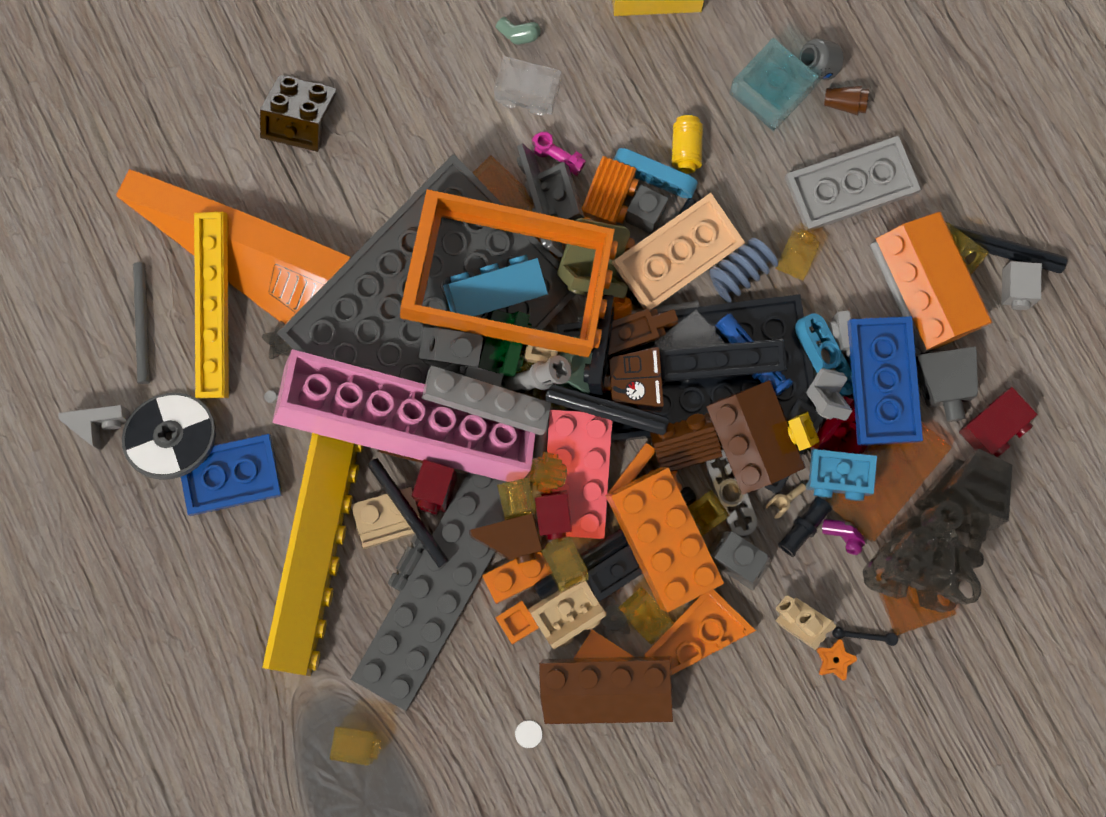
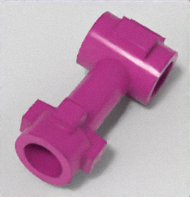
M548 132L535 134L532 139L534 154L539 157L549 155L561 163L565 162L569 166L570 172L578 176L586 163V160L582 158V154L576 151L571 155L553 144V135Z

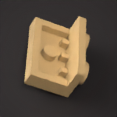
M582 575L528 609L552 649L568 645L577 634L585 629L589 630L596 627L601 622V619L607 615Z

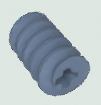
M751 238L748 240L747 246H740L738 253H731L728 260L724 259L719 262V268H711L709 274L719 295L726 302L731 303L732 300L729 292L740 296V284L749 289L751 285L748 278L751 277L758 282L760 280L758 270L760 269L763 273L768 274L770 270L767 263L778 267V260L770 248L762 241Z

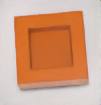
M523 601L495 617L512 645L539 629Z

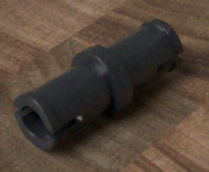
M816 497L801 517L797 516L793 521L795 525L783 540L778 543L779 548L787 555L794 557L809 537H814L817 533L816 528L832 511L831 505L824 499Z

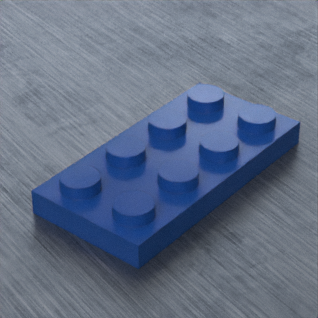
M912 316L850 319L847 321L857 444L876 445L923 441Z

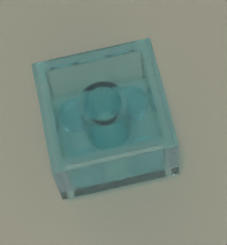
M772 38L733 79L729 94L772 131H775L813 91L819 76L776 39Z

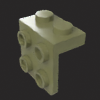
M583 218L576 220L615 229L613 241L618 242L615 259L624 253L630 237V231L626 227ZM570 244L566 245L557 275L565 282L568 290L580 295L588 292L595 256L594 249ZM609 259L607 269L612 270L613 273L609 289L604 288L603 295L625 298L628 286L616 276L617 270L612 264L613 260Z

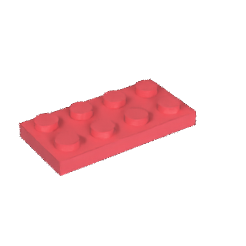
M550 409L544 493L567 490L572 532H566V537L604 539L607 507L605 495L608 492L612 421L581 411Z

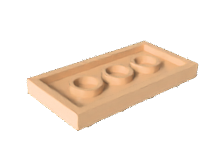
M709 193L613 260L612 264L643 309L649 308L652 310L745 244V241L712 193Z

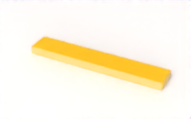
M194 213L195 398H229L227 213Z

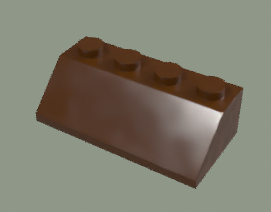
M671 656L543 659L539 663L540 698L544 724L673 722Z

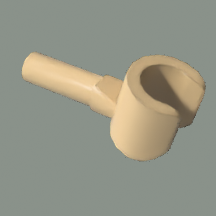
M801 483L786 495H775L766 505V509L771 505L777 506L780 511L774 518H780L790 508V503L793 499L806 490L805 484Z

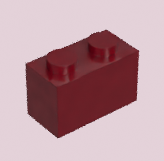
M1010 387L964 426L959 433L983 459L991 455L998 458L1010 448L1011 445L1008 441L1015 434L1020 438L1033 427L1030 421L1038 414L1013 387Z
M425 459L423 460L412 493L413 499L417 506L420 507L419 510L432 515H438L439 511L446 512L458 479L455 469Z

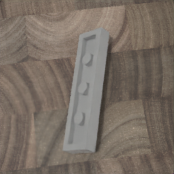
M432 365L428 370L422 399L541 436L546 431L551 407L550 402Z

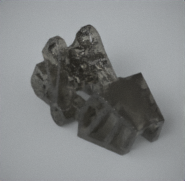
M979 448L973 451L965 462L959 459L953 461L914 503L920 510L919 514L896 524L891 531L892 540L883 544L864 567L862 572L865 585L873 591L896 599L907 596L908 586L915 588L920 607L942 613L953 610L958 603L968 605L976 602L981 595L982 588L973 569L981 567L984 563V556L980 552L982 542L986 541L988 531L994 530L1009 521L1012 465ZM956 531L969 533L968 537L970 540L968 546L961 544ZM892 545H896L895 548L891 551ZM884 567L885 570L880 576L882 580L877 581L875 579L877 576L876 570ZM961 581H967L972 586L973 594L971 598H967L959 590ZM937 595H942L944 598L949 599V605L943 606L940 604Z

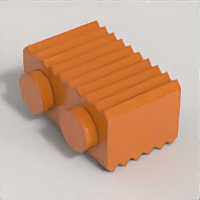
M602 156L582 206L583 219L617 225V222L623 224L627 209L629 208L624 204L628 195L634 196L639 183V179L635 178L636 168Z

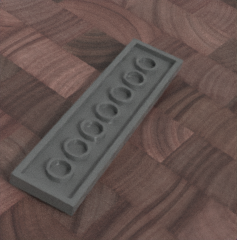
M470 472L467 473L432 535L449 562L438 568L427 550L424 549L411 576L408 577L405 587L400 591L350 680L405 711L408 710L496 553L470 538L469 530L515 518L531 490L530 487L522 483L518 485Z

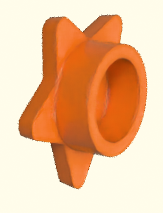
M838 639L831 648L818 647L816 650L822 661L819 675L834 673L842 681H845L847 678V667L856 662L857 657L845 651L843 641ZM834 657L839 659L838 663L833 662Z

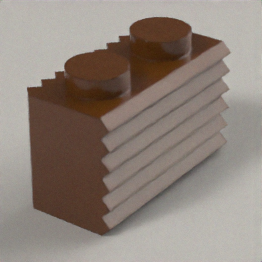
M709 413L705 415L693 414L687 420L675 422L674 424L669 422L664 435L650 432L660 467H668L670 472L723 457L717 433Z

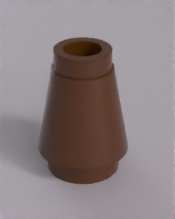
M862 86L827 88L824 106L857 116L859 113L866 114L869 89H862Z

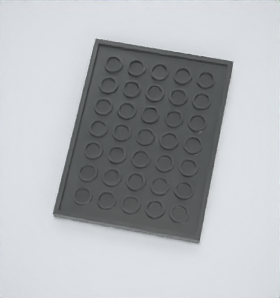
M452 154L297 311L277 334L293 350L422 384L426 382L431 365L459 374L462 365L419 359L423 327L459 330L400 318V307L426 190L499 205L503 204ZM442 217L422 306L450 311L443 285L451 283V276L468 272L469 277L480 275L479 268L498 263L499 269L510 266L509 259L526 254L528 260L538 258L548 294L497 310L507 313L519 311L530 314L528 323L532 324V328L543 330L576 293L568 290V286L557 275L560 262L535 237ZM492 311L474 317L490 320ZM435 338L433 340L432 350L435 346ZM526 344L522 345L521 352L527 347ZM409 460L413 465L416 463V461Z

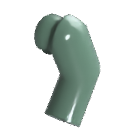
M505 16L495 26L499 32L515 45L533 42L541 33V28L536 22L515 26Z

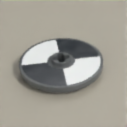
M166 393L155 396L138 406L128 418L122 433L124 455L131 466L146 477L168 480L184 476L198 468L209 456L216 438L215 421L206 405L191 395ZM168 431H172V439L170 440L165 439Z

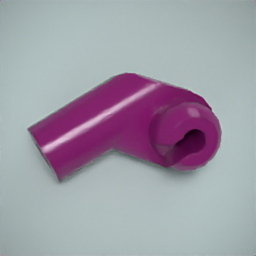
M824 519L822 534L841 536L846 543V551L849 554L858 555L862 552L865 539L853 523Z

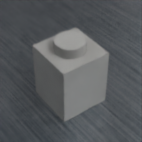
M1011 261L1002 269L1001 305H1011V308L1014 310H1028L1041 300L1042 263Z

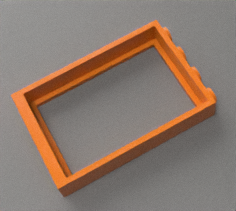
M427 189L400 307V318L589 358L592 349L598 348L600 344L602 329H597L598 318H604L607 300L602 299L604 288L609 289L613 271L607 268L609 259L614 260L618 242L613 241L615 229ZM441 218L594 249L595 256L580 337L574 338L422 306Z

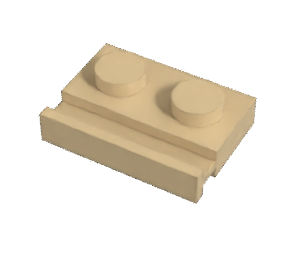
M412 487L401 489L400 491L421 520L417 503L412 497ZM388 494L351 504L363 549L415 534Z

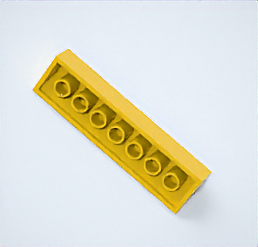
M312 433L262 668L311 676L312 670L316 671L318 668L320 651H316L319 638H324L327 620L323 619L325 607H330L332 602L333 588H329L331 576H336L339 568L340 557H336L338 544L342 545L345 539L346 526H342L344 513L349 514L351 510L353 496L348 494L350 484L356 483L359 465L355 464L357 452L362 453L363 445Z

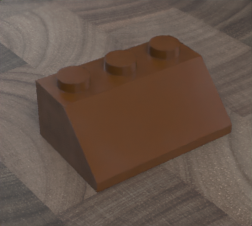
M771 380L719 399L706 406L742 495L771 485L806 468L797 444H794L789 437V424Z

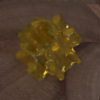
M543 452L542 457L538 456V458L532 459L528 479L530 482H533V486H537V491L551 494L553 489L564 485L567 467L562 463V460L558 459V454Z

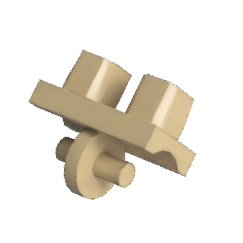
M785 596L776 607V611L780 614L775 620L778 625L814 650L819 647L820 642L825 640L826 634L833 631L836 627L832 620L796 597L793 599L790 596Z

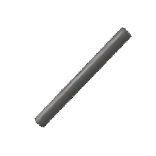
M137 262L133 263L137 383L148 384L150 383L146 265L145 263Z

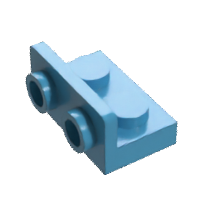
M813 449L811 451L809 482L806 483V490H814L813 496L831 498L833 493L845 494V499L864 501L865 496L874 494L877 456Z

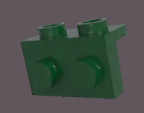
M500 310L491 312L490 320L532 329V324L528 323L530 314L519 311L507 313ZM485 336L478 368L503 374L504 377L515 376V372H519L523 365L524 354L521 353L523 344Z

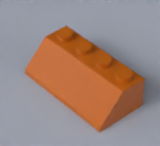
M941 212L902 224L875 238L927 350L939 349L993 323Z

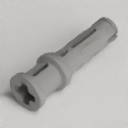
M557 355L548 359L547 362H536L531 366L530 370L504 378L502 382L505 383V389L518 393H523L533 388L545 390L550 388L553 383H566L571 377V366L566 358Z

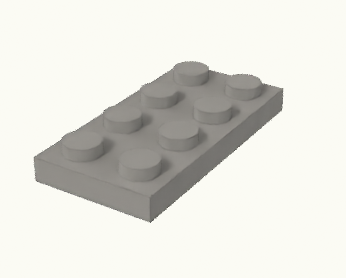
M899 136L787 173L785 176L786 183L806 232L919 194L921 191Z

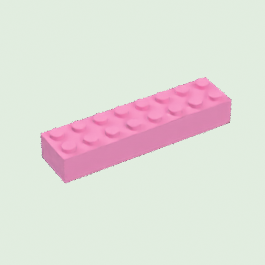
M293 349L284 367L272 422L422 461L425 459L450 468L518 485L531 471L536 435L532 432L422 399L425 384Z

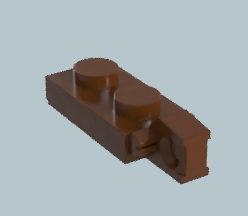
M648 308L614 320L608 357L666 336L664 329L678 324L679 320L675 310L672 309L658 314L657 309L650 310Z

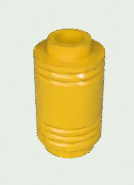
M680 116L673 124L672 167L685 174L694 173L696 169L702 166L703 124L696 116Z

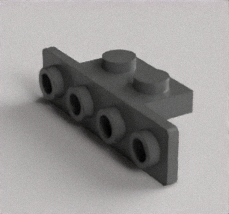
M523 143L518 145L520 157L517 158V162L527 178L525 189L535 205L532 212L574 221L578 218H584L569 166L562 162L540 173L534 153ZM540 238L543 247L547 251L553 252L559 258L563 256L564 250L561 242Z

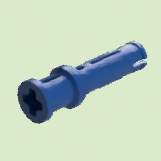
M731 313L723 317L715 325L731 344L754 342ZM781 372L752 374V377L755 380L759 379L761 383L771 380L777 397L793 384V381L786 379Z

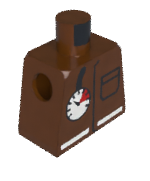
M659 347L610 358L608 362L609 374L605 376L603 393L610 392V399L614 402L645 411L661 412L664 404Z

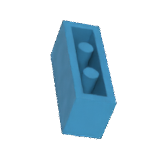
M526 254L509 259L510 266L499 269L498 263L479 268L480 275L469 277L468 272L451 276V283L443 285L450 311L477 316L547 295L548 292L538 258L528 260Z

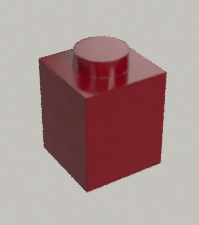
M567 490L535 494L540 536L547 535L548 540L565 538L566 532H572Z

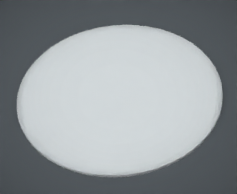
M523 721L516 728V740L522 747L533 748L542 739V729L534 721Z

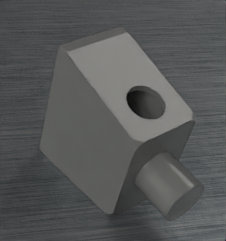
M423 327L419 359L478 367L483 335ZM435 338V346L432 350L433 340Z
M976 346L917 355L918 384L926 405L929 408L944 406L947 422L966 419L963 402H969L978 395Z
M720 531L708 549L717 568L754 591L770 566V556L732 531Z

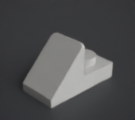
M122 405L63 412L58 413L60 421L91 446L101 450L100 426L102 430L119 429L121 424L127 422L130 414L128 409Z

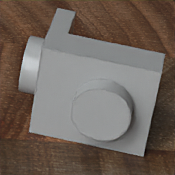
M841 311L835 314L828 327L842 354H846L847 358H850L847 321L851 319L850 311Z
M822 368L806 392L816 406L817 413L826 419L837 418L847 420L853 411L839 393L847 381L844 373Z

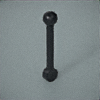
M839 626L835 627L832 631V635L836 639L851 637L883 641L890 646L898 643V636L894 633L879 635L846 631Z

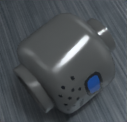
M812 39L803 46L799 54L800 69L803 74L810 78L830 80L840 72L843 66V51L838 44L832 41Z

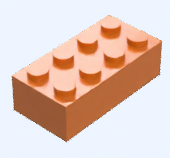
M660 467L605 495L660 609L668 613L724 584L668 467Z

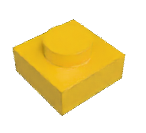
M808 412L788 421L789 437L794 444H797L799 451L810 448L819 442Z

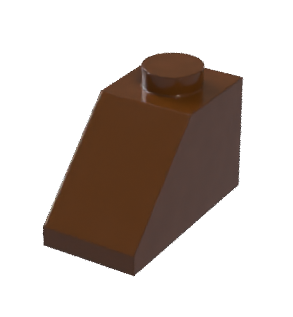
M532 513L469 530L470 538L508 560L516 558L518 564L535 560V553L542 551Z

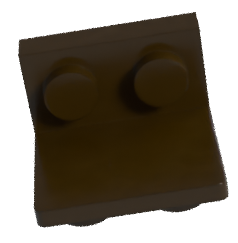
M279 75L260 108V138L318 152L322 145V121L336 95V88L325 86L321 83L296 79L291 76Z

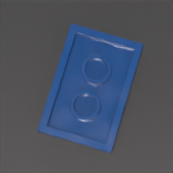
M270 434L215 445L209 456L198 468L181 476L186 509L189 516L283 496Z

